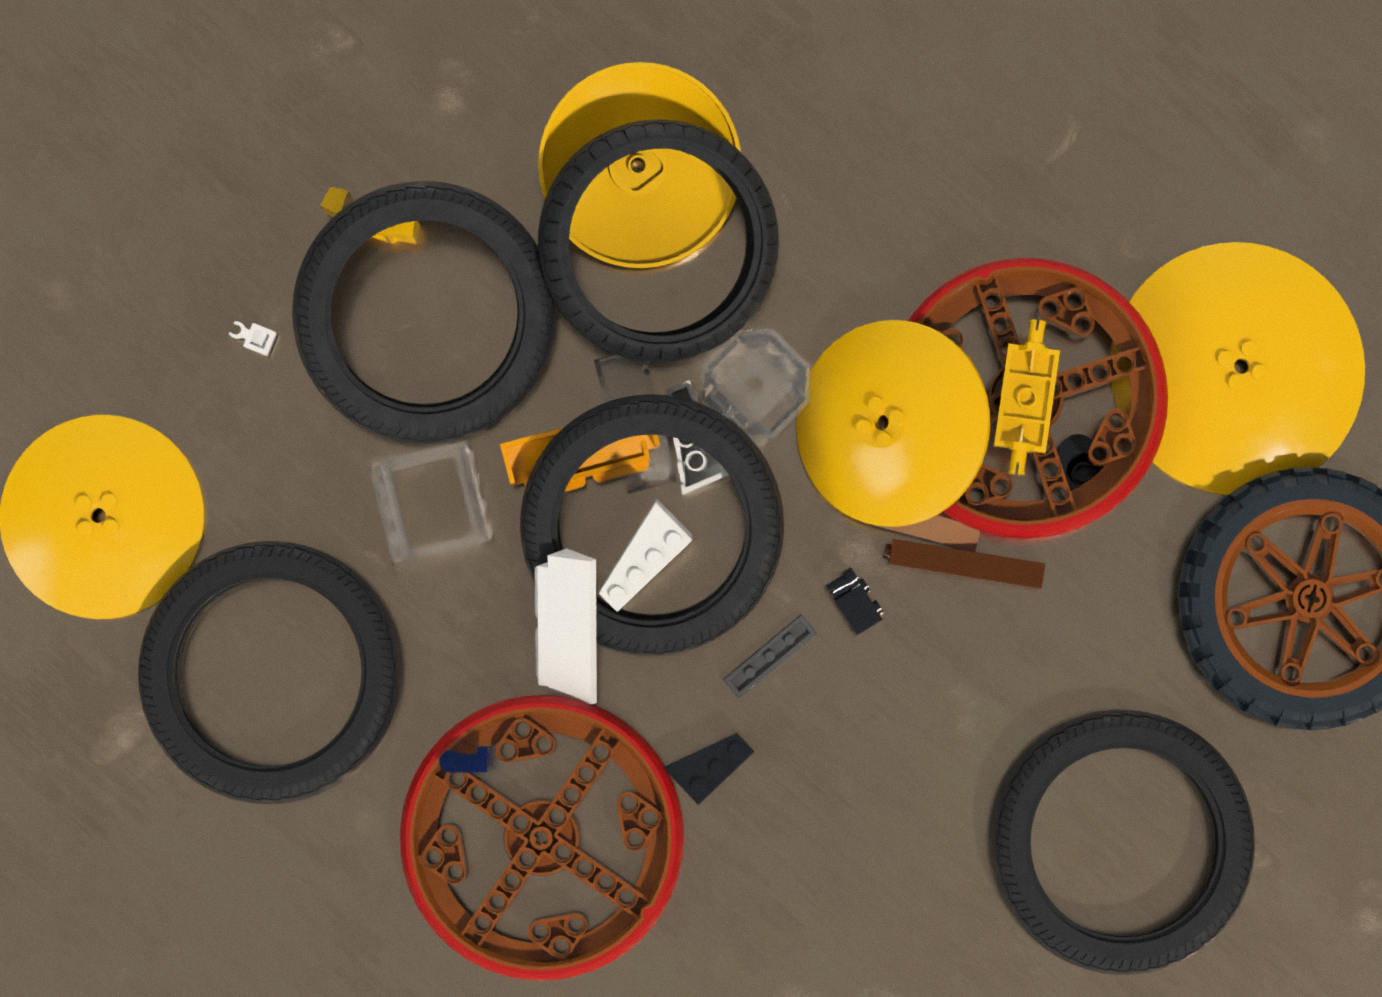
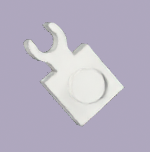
M235 321L233 324L240 326L241 332L237 335L229 332V335L234 339H245L243 347L268 357L278 333L255 323H252L249 330L242 323Z

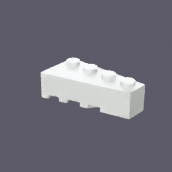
M691 380L666 390V395L681 397L702 404L696 387ZM673 438L682 495H687L730 476L722 465L707 452L689 442Z
M657 498L600 587L599 594L617 612L693 539V535Z

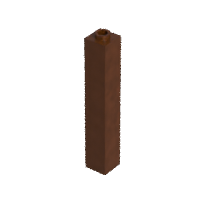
M892 539L891 544H886L884 559H888L889 566L1037 590L1042 589L1046 564Z

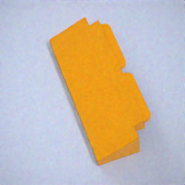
M564 427L500 444L511 486L524 483L526 488L531 471L539 456L555 435ZM658 435L633 436L618 440L600 449L578 468L568 483L565 492L584 487L586 484L585 478L593 476L596 482L601 483L647 470L649 461H651L648 450L660 447Z

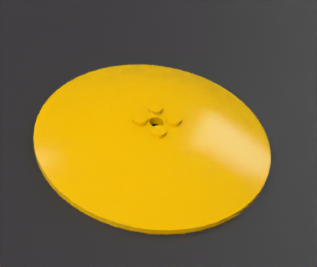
M1231 242L1204 246L1186 252L1160 267L1145 280L1129 302L1139 312L1149 327L1158 345L1165 367L1168 387L1167 419L1158 452L1152 463L1173 479L1204 492L1228 495L1243 484L1276 471L1304 467L1319 468L1332 456L1349 433L1362 401L1365 382L1364 350L1360 333L1347 304L1338 291L1324 276L1301 259L1284 251L1254 243ZM1112 342L1110 356L1120 353L1114 342ZM1120 359L1116 363L1121 371H1128L1131 368L1130 362L1126 359ZM1237 360H1244L1247 363L1248 369L1246 373L1240 374L1235 370L1234 364ZM1127 377L1112 382L1111 389L1116 409L1124 411L1129 418L1131 395L1129 378Z

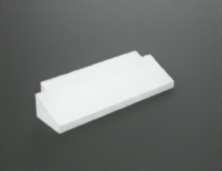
M566 548L548 555L547 563L535 567V615L538 619V627L535 630L536 676L538 678V685L549 687V696L566 697L593 705L597 703L596 559Z

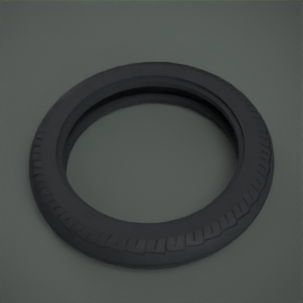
M412 181L386 186L358 198L344 207L322 228L310 245L297 275L293 294L292 319L297 349L310 379L322 396L340 414L361 428L385 438L409 443H440L467 437L486 429L506 416L525 398L538 380L547 362L555 333L556 305L552 300L542 275L538 245L525 227L510 212L490 198L465 187L444 182ZM428 220L461 227L485 241L498 254L505 264L515 288L517 323L511 346L504 360L486 381L458 398L438 403L420 404L388 397L371 388L352 371L342 357L333 335L331 301L337 279L344 265L364 242L389 227L411 221Z
M659 394L634 395L608 401L584 412L567 424L549 442L536 461L524 491L520 515L521 543L529 573L535 583V567L547 563L548 555L564 550L559 531V514L562 497L568 483L578 468L588 458L609 444L633 436L662 435L689 442L711 455L722 465L736 485L741 496L746 518V531L742 551L727 579L716 591L699 603L683 610L665 614H641L623 609L617 612L609 603L596 596V643L625 653L667 655L688 651L719 638L739 624L758 604L769 587L779 563L784 536L783 506L776 479L764 455L752 439L730 419L703 404L689 399Z
M281 541L245 543L224 549L203 559L187 570L164 594L155 608L143 636L138 664L139 693L146 720L159 746L168 758L193 781L214 793L242 802L255 804L295 802L318 795L338 785L358 770L376 750L390 726L398 702L401 683L399 646L392 622L383 604L370 586L347 565L322 551L296 543ZM271 579L287 580L305 585L328 599L349 624L355 636L361 659V684L358 698L342 730L333 740L316 753L302 760L277 766L246 763L223 753L213 746L192 722L185 708L179 684V664L182 648L187 634L202 611L216 598L237 586Z
M1133 710L1096 712L1075 718L1054 728L1036 741L1015 764L1001 789L993 815L991 829L993 868L1002 896L1013 916L1023 929L1050 953L1075 966L1099 973L1114 975L1150 973L1178 964L1202 950L1221 933L1239 908L1246 893L1254 863L1255 834L1252 814L1243 787L1230 765L1209 742L1196 732L1169 718L1148 712ZM1132 748L1143 750L1175 765L1193 782L1200 792L1209 811L1213 827L1214 848L1212 863L1207 879L1197 897L1179 916L1170 922L1148 932L1134 935L1098 933L1086 929L1067 918L1044 892L1035 872L1031 854L1033 819L1041 798L1049 785L1060 773L1076 761L1090 754L1108 749Z

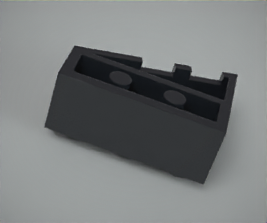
M735 733L668 764L664 768L699 805L755 751L738 733Z

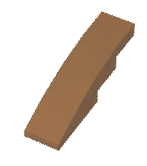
M938 515L923 522L907 526H877L911 537L972 552L976 551L980 535L979 530Z

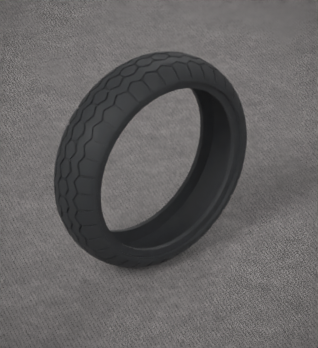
M659 119L628 123L600 134L585 144L566 162L554 179L542 207L538 228V254L542 275L552 300L564 318L582 336L596 346L615 355L644 362H672L689 359L706 353L733 337L747 324L762 304L774 277L779 250L778 222L773 201L764 181L750 161L736 147L715 133L696 125L674 120ZM650 149L681 151L702 160L722 176L735 194L742 210L746 228V251L743 266L734 287L717 308L701 320L689 326L665 332H645L629 329L604 317L590 303L575 278L569 254V234L572 217L588 185L600 172L615 161L627 155Z

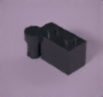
M851 567L843 571L840 577L825 585L828 591L835 588L829 592V595L855 636L883 620L881 614L884 611L877 600L871 601L867 595L870 591L863 578L858 579Z

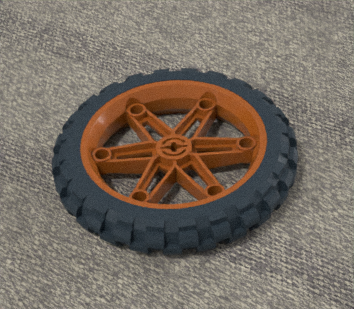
M1313 467L1291 468L1258 477L1228 494L1215 506L1196 530L1186 550L1178 582L1177 599H1179L1178 615L1181 630L1188 645L1187 648L1194 663L1197 664L1204 678L1216 692H1219L1229 703L1242 712L1258 720L1291 729L1324 730L1362 721V719L1382 710V639L1375 648L1340 607L1382 592V584L1379 582L1382 568L1333 577L1342 522L1361 533L1373 545L1382 559V489L1362 477H1357L1344 471ZM1319 515L1302 567L1297 565L1262 535L1260 531L1288 517ZM1327 517H1331L1335 521V527L1332 531H1328L1324 526V521ZM1254 536L1259 538L1261 546L1257 551L1252 550L1249 545L1250 539ZM1322 538L1329 541L1322 577L1310 573ZM1244 548L1279 591L1228 609L1227 590L1230 574L1236 559ZM1268 552L1297 577L1289 586L1264 558ZM1362 580L1369 581V587L1334 599V592L1331 586ZM1311 594V597L1315 598V601L1309 602L1308 604V600L1305 599V595ZM1285 599L1288 611L1251 618L1250 610ZM1233 611H1237L1241 616V621L1237 625H1233L1229 620V616ZM1332 612L1353 636L1355 641L1352 644L1348 643L1322 619ZM1287 620L1277 675L1266 670L1251 658L1237 639L1234 629ZM1299 620L1309 623L1298 657L1294 659L1291 658L1297 621ZM1318 629L1359 664L1352 671L1331 680L1300 682ZM1364 646L1370 651L1369 658L1365 661L1359 657V651ZM1288 666H1292L1295 669V677L1292 680H1287L1284 676V671Z

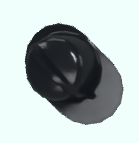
M1075 434L1065 438L1058 450V456L1071 490H1075L1088 482L1104 467H1096L1089 462L1087 454L1093 440L1082 434ZM1098 448L1092 451L1093 457L1098 461H1102Z

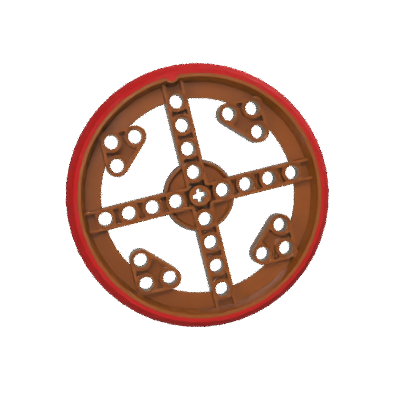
M1039 258L1005 259L972 268L952 278L927 297L908 320L931 327L947 337L956 336L960 341L958 346L962 349L964 345L962 333L957 329L949 328L960 317L980 305L982 306L1002 368L992 378L987 392L990 423H997L999 412L995 410L994 403L1001 399L1007 357L1002 352V347L1008 343L1021 345L1004 297L1014 295L1044 296L1038 306L1040 318L1079 338H1086L1093 332L1095 320L1108 333L1120 352L1057 373L1055 383L1057 393L1053 398L1049 428L1059 418L1063 409L1064 398L1127 377L1130 383L1131 402L1129 418L1120 409H1112L1106 414L1087 454L1088 460L1093 466L1104 467L1088 482L1070 491L1049 429L1047 440L1050 447L1045 454L1031 452L1047 499L1026 502L1006 500L1013 489L1011 478L982 463L969 488L954 504L943 511L954 520L988 534L1008 538H1044L1064 534L1098 520L1126 499L1140 483L1158 452L1164 434L1168 409L1167 377L1161 353L1149 327L1132 304L1111 285L1081 268L1063 262ZM1071 295H1077L1082 303L1077 307H1072L1068 304L1067 298ZM997 296L1000 304L996 307H989L985 302L987 297ZM1047 303H1052L1056 306L1057 312L1053 315H1047L1043 311V306ZM1000 319L1008 323V328L1001 332L994 328L995 321ZM1079 319L1087 320L1090 324L1089 329L1086 331L1078 330L1075 326L1076 321ZM1126 359L1130 362L1131 368L1128 371H1121L1117 367V361ZM1096 367H1101L1106 371V377L1100 380L1096 379L1092 375V370ZM1072 375H1076L1082 380V384L1077 388L1071 387L1067 382V379ZM1117 415L1121 417L1123 425L1119 428L1110 426L1109 418L1111 416ZM885 416V418H886V423H887V426H888L889 421H888V418ZM1118 441H1129L1131 450L1125 453L1119 451L1117 448ZM1096 448H1103L1107 453V457L1102 461H1098L1093 457L1092 451ZM1045 465H1055L1058 473L1054 477L1046 476L1043 472ZM999 480L1007 482L1009 489L1005 493H998L994 489V484ZM975 488L981 489L984 493V498L978 502L973 501L969 497L971 490ZM1056 488L1063 489L1066 493V498L1063 501H1055L1051 496V492Z
M549 695L523 696L507 699L472 713L446 732L430 749L417 769L405 798L400 825V854L407 885L417 908L434 932L455 952L468 961L503 976L536 981L559 980L576 977L611 963L636 945L654 926L670 900L679 876L684 844L683 819L674 784L665 770L664 764L647 741L630 725L598 706L589 705L570 698ZM520 722H525L529 725L530 731L525 737L519 736L515 731L516 725ZM550 733L571 736L591 744L554 800L534 799L518 806L464 769L475 756L497 742L499 743L496 746V755L503 762H513L551 754L556 747V742ZM540 737H547L550 740L551 746L548 751L542 752L537 748V740ZM505 743H510L514 746L515 753L511 758H505L501 754V747ZM597 745H604L608 750V755L603 760L597 759L593 754L594 748ZM610 759L627 775L636 793L632 791L623 792L617 799V810L625 847L631 851H639L646 845L643 867L635 886H632L579 849L580 830L573 812ZM583 766H588L593 770V777L589 781H584L579 777V770ZM454 771H459L464 776V781L460 786H455L451 783L450 776ZM475 786H481L485 790V796L480 801L475 800L471 795V791ZM569 787H573L578 791V799L575 802H569L564 797V792ZM449 788L505 827L503 833L504 848L511 862L473 917L457 901L447 882L458 884L467 875V865L460 829L453 824H446L438 829L441 807ZM632 796L636 801L635 808L625 810L621 805L622 798ZM495 801L505 803L506 812L503 815H497L493 812L492 806ZM553 809H559L563 812L564 819L561 823H553L550 820L549 814ZM648 810L655 812L657 821L653 825L645 824L642 820L644 812ZM518 815L524 816L528 821V825L524 830L516 829L513 824L515 817ZM445 829H451L455 832V840L452 843H446L442 839V832ZM537 831L539 833H542V831L547 833L546 838L548 842L546 844L544 842L541 844L536 842L538 839L535 835ZM638 832L642 836V843L639 846H632L628 843L627 839L630 833ZM565 845L569 848L570 856L567 859L557 857L556 849L558 846ZM430 850L439 852L441 859L438 864H431L428 861L427 854ZM523 852H530L534 856L532 865L525 866L521 863L520 855ZM587 860L590 862L591 871L588 874H581L577 870L579 861ZM451 865H457L461 868L462 875L459 879H453L449 876L448 869ZM566 869L620 907L604 923L587 933L585 931L588 927V921L579 912L534 920L528 928V936L532 942L511 939L492 931L530 875L549 876ZM509 873L516 874L519 878L518 886L509 887L505 882L506 875ZM600 876H610L613 880V885L608 889L601 888L598 884ZM630 890L634 894V900L629 904L622 903L619 898L621 891ZM493 895L503 897L504 906L502 908L496 909L491 905L490 899ZM477 917H486L490 922L489 928L480 930L476 926ZM572 918H579L583 922L582 930L578 932L572 931L569 928V921ZM541 924L546 927L547 935L544 938L534 936L533 927L535 925ZM558 939L565 940L568 943V950L564 953L557 952L554 948V942Z

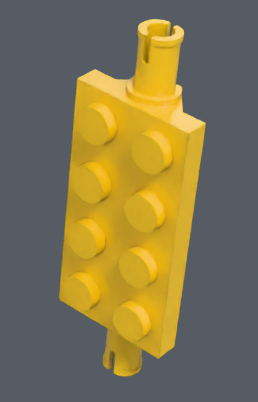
M1035 319L1029 321L1028 339L1024 345L1008 343L994 447L1007 448L1012 451L1008 473L1015 475L1016 465L1018 464L1017 475L1021 476L1025 475L1027 453H1046L1060 350L1045 348L1043 338L1046 322L1039 320L1038 330L1036 331L1037 320Z

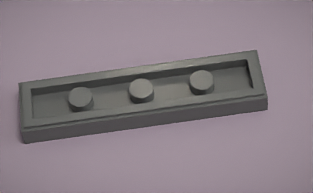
M800 614L722 680L740 699L818 633L804 616Z

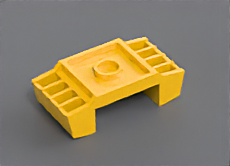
M330 187L320 206H322L326 214L334 217L344 207L353 202V197L348 190ZM418 221L401 223L389 227L372 237L390 244L398 241L417 244L420 224Z

